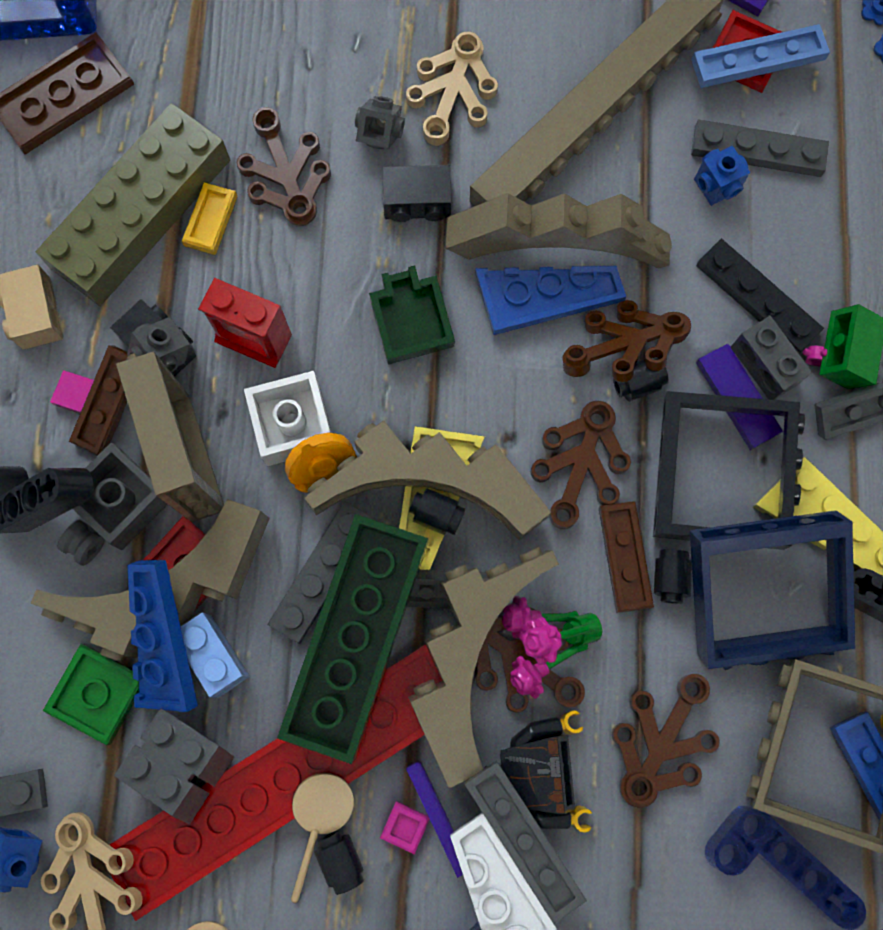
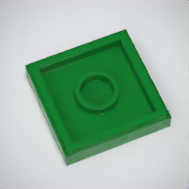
M80 644L43 711L99 742L111 745L134 703V695L139 693V681L133 679V669L114 659L101 655L99 651L85 644Z

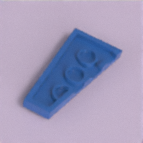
M572 266L571 269L539 267V270H519V267H510L494 271H488V268H475V275L493 335L617 304L626 299L617 266Z
M166 560L136 561L127 565L130 612L136 616V626L131 630V644L137 646L138 662L132 665L133 679L139 681V693L134 695V707L157 710L162 708L168 711L189 712L197 707L198 703Z

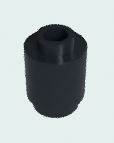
M645 359L635 364L634 376L631 380L618 382L613 378L619 397L624 396L629 402L660 391L662 386L669 382L666 367L659 371H652L646 367Z
M426 488L424 494L416 493L409 513L414 514V523L443 535L446 532L455 535L466 508L459 506V501Z
M662 549L659 552V558L655 559L654 594L661 596V602L682 604L683 598L691 597L692 561L689 560V552L678 549Z
M335 831L318 840L320 847L314 853L328 887H333L336 895L348 892L364 882L361 874L364 869L349 834L341 836L340 831Z

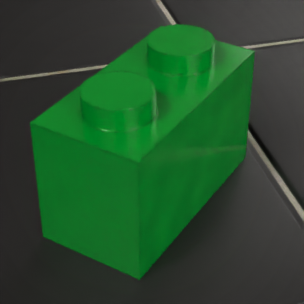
M860 304L831 311L824 349H827V355L822 358L819 375L846 389L876 385L883 349V317Z

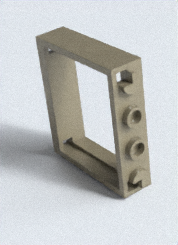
M154 351L141 356H137L135 353L127 357L126 361L117 363L116 366L156 496L191 522L220 513L224 506L223 499L190 396Z
M792 659L789 666L783 664L779 674L777 686L783 689L779 702L772 701L769 709L767 722L772 724L769 739L762 737L758 748L757 759L761 760L762 763L758 776L752 774L749 780L746 796L752 798L750 805L753 809L883 854V811L875 836L767 798L801 675L883 701L882 686Z

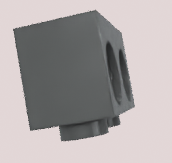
M771 316L741 333L731 346V349L770 400L779 398L799 385L812 373L811 369Z

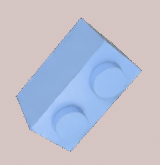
M202 612L181 626L188 663L209 697L219 698L250 677L211 615Z

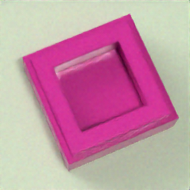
M63 370L50 403L80 414L94 380Z
M396 801L380 838L415 855L430 820L429 816Z

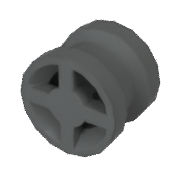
M77 520L61 535L57 548L65 554L71 553L74 556L75 562L84 566L97 556L104 545L105 539L97 532L92 533L89 531L86 523Z

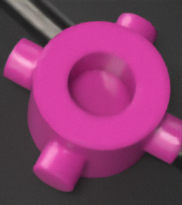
M809 346L808 349L805 348L803 350V355L806 356L805 362L809 365L820 367L823 356L827 355V349H824L823 346Z

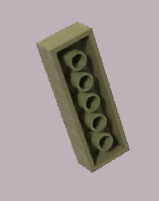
M171 103L35 252L51 270L98 306H101L196 200L204 182L210 184L229 163L230 157L223 140Z

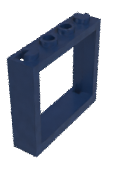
M835 510L690 530L697 654L708 669L723 667L724 670H728L732 666L743 664L765 665L772 660H801L808 655H834L836 651L855 649L853 522ZM826 540L829 625L714 641L709 556Z

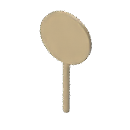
M319 773L308 777L298 786L293 796L292 808L294 817L301 827L311 832L292 893L291 901L293 903H297L318 834H327L338 830L349 820L353 811L354 797L352 790L344 779L335 774Z

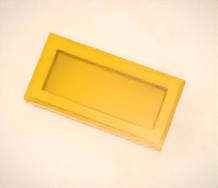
M204 182L182 238V243L185 247L216 255L238 197L236 191Z

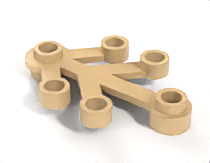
M473 32L460 33L454 39L451 49L431 58H421L417 63V75L421 80L428 82L422 85H412L406 91L407 104L412 108H421L425 104L426 98L445 90L436 115L429 116L423 124L424 139L431 145L439 146L448 140V119L458 93L468 110L469 124L473 127H482L487 122V108L480 104L465 77L468 66L479 82L478 94L481 98L486 100L494 98L497 94L498 83L494 77L490 76L481 60L484 49L483 43ZM464 49H470V50H472V51L466 52V51H463V50H464ZM455 63L451 72L433 79L436 76L437 69ZM423 67H430L431 70L428 71V72H425V71L422 70V68H423ZM485 85L492 86L493 89L485 90L482 87ZM413 94H419L421 95V98L413 99L411 98V96ZM474 113H481L483 117L475 118L472 115ZM434 131H439L442 133L438 136L431 135V133Z
M75 812L65 816L55 831V839L60 848L50 869L43 873L41 886L48 894H54L65 889L69 882V875L66 869L72 858L76 871L58 908L51 913L49 925L52 930L72 929L77 923L75 909L82 898L88 930H106L98 893L113 903L117 912L122 915H128L141 907L142 894L135 887L123 889L94 868L91 863L90 854L106 863L107 870L113 875H119L128 871L133 865V855L127 848L115 850L94 835L93 823L84 813ZM117 856H120L122 859V867L117 863ZM53 875L57 878V886L53 882ZM126 895L131 899V907L126 903ZM61 914L65 917V925L61 921Z

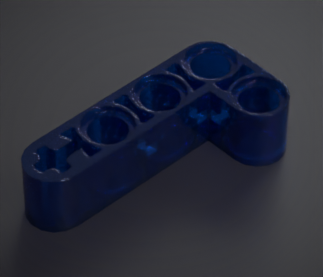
M0 0V41L88 35L94 33L97 29V0Z
M745 805L735 808L705 846V856L709 864L726 875L735 876L741 874L757 856L825 919L847 930L857 929L865 921L866 908L861 898L765 812ZM754 815L758 822L757 829L753 834L747 835L744 830V821L748 816ZM784 842L787 847V855L785 859L777 862L774 857V850L779 843ZM730 844L733 847L734 857L731 862L723 865L719 859V852L725 845ZM814 870L817 875V882L814 887L807 889L805 877L807 873ZM830 896L842 901L841 904L845 908L842 914L841 909L828 900Z

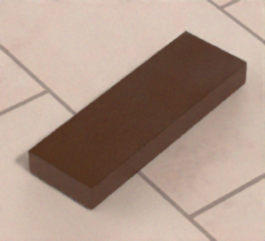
M108 345L69 439V442L97 456L110 444L127 404L116 364L126 361L128 354L114 345Z
M636 502L600 506L598 509L616 613L654 608Z

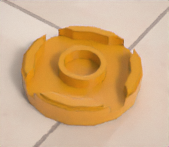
M330 432L316 434L303 440L291 450L285 462V472L297 490L309 493L307 490L313 483L323 477L326 480L330 479L339 472L337 467L350 456L357 458V455L350 440L343 435Z

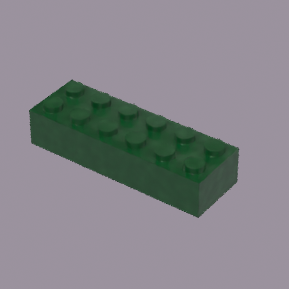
M355 514L278 733V739L349 764L354 762L429 543L428 538Z

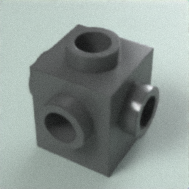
M375 96L373 99L370 98L362 107L358 108L356 113L355 127L358 128L356 141L366 143L372 148L388 149L403 134L405 118L400 117L402 106L393 104V100L387 97ZM379 119L385 120L386 123H382Z
M168 317L156 323H146L136 328L131 334L127 354L130 356L135 353L137 356H141L154 351L172 373L178 366L185 364L190 343L173 320Z

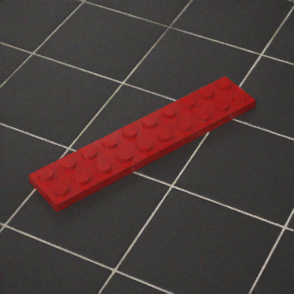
M426 644L385 670L356 759L352 764L277 738L226 770L215 787L209 783L201 786L200 788L210 794L190 825L172 817L163 810L109 844L115 850L127 848L133 855V865L128 871L119 875L111 874L114 882L123 889L135 887L141 892L142 905L138 910L131 913L134 920L137 921L295 819L292 808L293 796L298 786L308 777L319 773H331L341 777L349 784L424 736L423 729L408 697L415 694L413 689L426 681L434 679L436 684L442 681ZM117 856V863L122 867V859L120 856ZM126 895V903L131 907V899Z

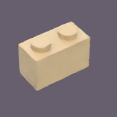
M37 264L0 274V306L4 309L6 319L2 321L6 337L14 341L23 350L63 340L51 278Z

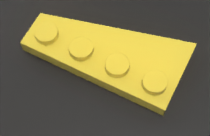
M415 426L412 447L424 436L430 435L432 438L440 432L464 463L469 465L470 463L467 459L481 448L485 437ZM405 486L399 529L428 538L429 543L420 570H430L444 535L413 522L414 514L409 513L410 506L416 493L424 494L426 487ZM428 488L456 501L460 499L459 496L452 493Z
M803 457L801 469L796 470L795 484H800L801 496L799 505L794 506L793 516L837 510L853 522L854 569L866 568L883 576V531L809 460ZM781 479L753 506V508L764 514L766 512L775 519L778 518ZM826 540L811 542L823 550L826 549Z

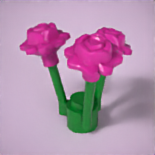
M514 596L513 603L503 609V626L507 631L512 632L513 638L522 640L526 654L537 661L534 665L529 660L525 661L521 655L517 657L516 661L512 663L514 670L510 672V681L519 694H530L534 699L538 698L539 694L544 693L542 677L549 674V669L576 653L586 651L589 643L600 640L602 636L601 622L593 613L579 615L577 611H572L568 613L541 614L539 610H530L526 598H520L519 596ZM548 622H566L563 626V631L560 632L556 626L548 624ZM566 639L569 644H573V646L557 655V651L562 646L561 640Z

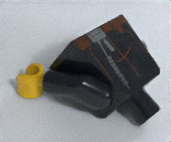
M578 711L567 712L560 719L552 717L529 723L511 738L510 748L503 749L500 752V766L541 829H568L572 825L580 832L586 833L592 828L587 824H578V817L581 814H592V812L584 806H575L568 735L577 734L584 727L572 729L568 724V719L570 716L580 714Z

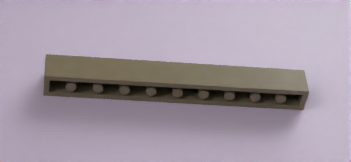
M667 0L470 185L469 202L477 206L507 193L524 202L529 197L534 199L543 190L545 182L552 175L557 177L567 166L568 160L574 154L580 155L588 147L591 138L597 132L602 134L610 126L613 117L619 111L624 113L632 105L635 96L641 90L646 92L663 69L668 71L675 64L679 53L684 49L690 50L700 38L701 32L705 29L711 30L722 16V13L719 11L724 0Z

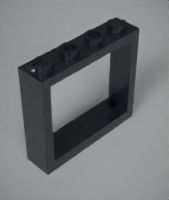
M667 391L663 404L653 537L690 541V530L710 528L672 524L681 408L784 416L778 518L793 516L794 506L799 505L801 486L800 484H795L796 470L801 469L803 461V450L797 448L798 435L803 434L805 426V415L799 413L800 402ZM792 544L769 547L768 549L785 550L791 547Z

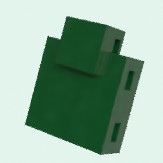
M415 265L408 267V271L389 275L388 272L382 274L384 289L369 293L388 365L454 347L455 339L437 276L424 278L419 282Z

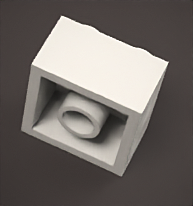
M314 371L244 389L260 456L267 466L286 462L291 450L303 440L316 434L332 433Z

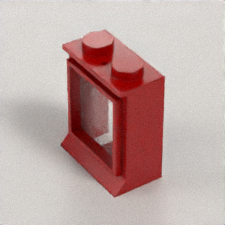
M214 277L198 308L199 311L205 313L216 332L215 343L276 368L292 336L279 304Z

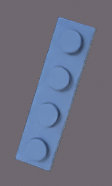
M817 24L694 52L691 61L700 88L824 61L827 59L830 51L821 26Z

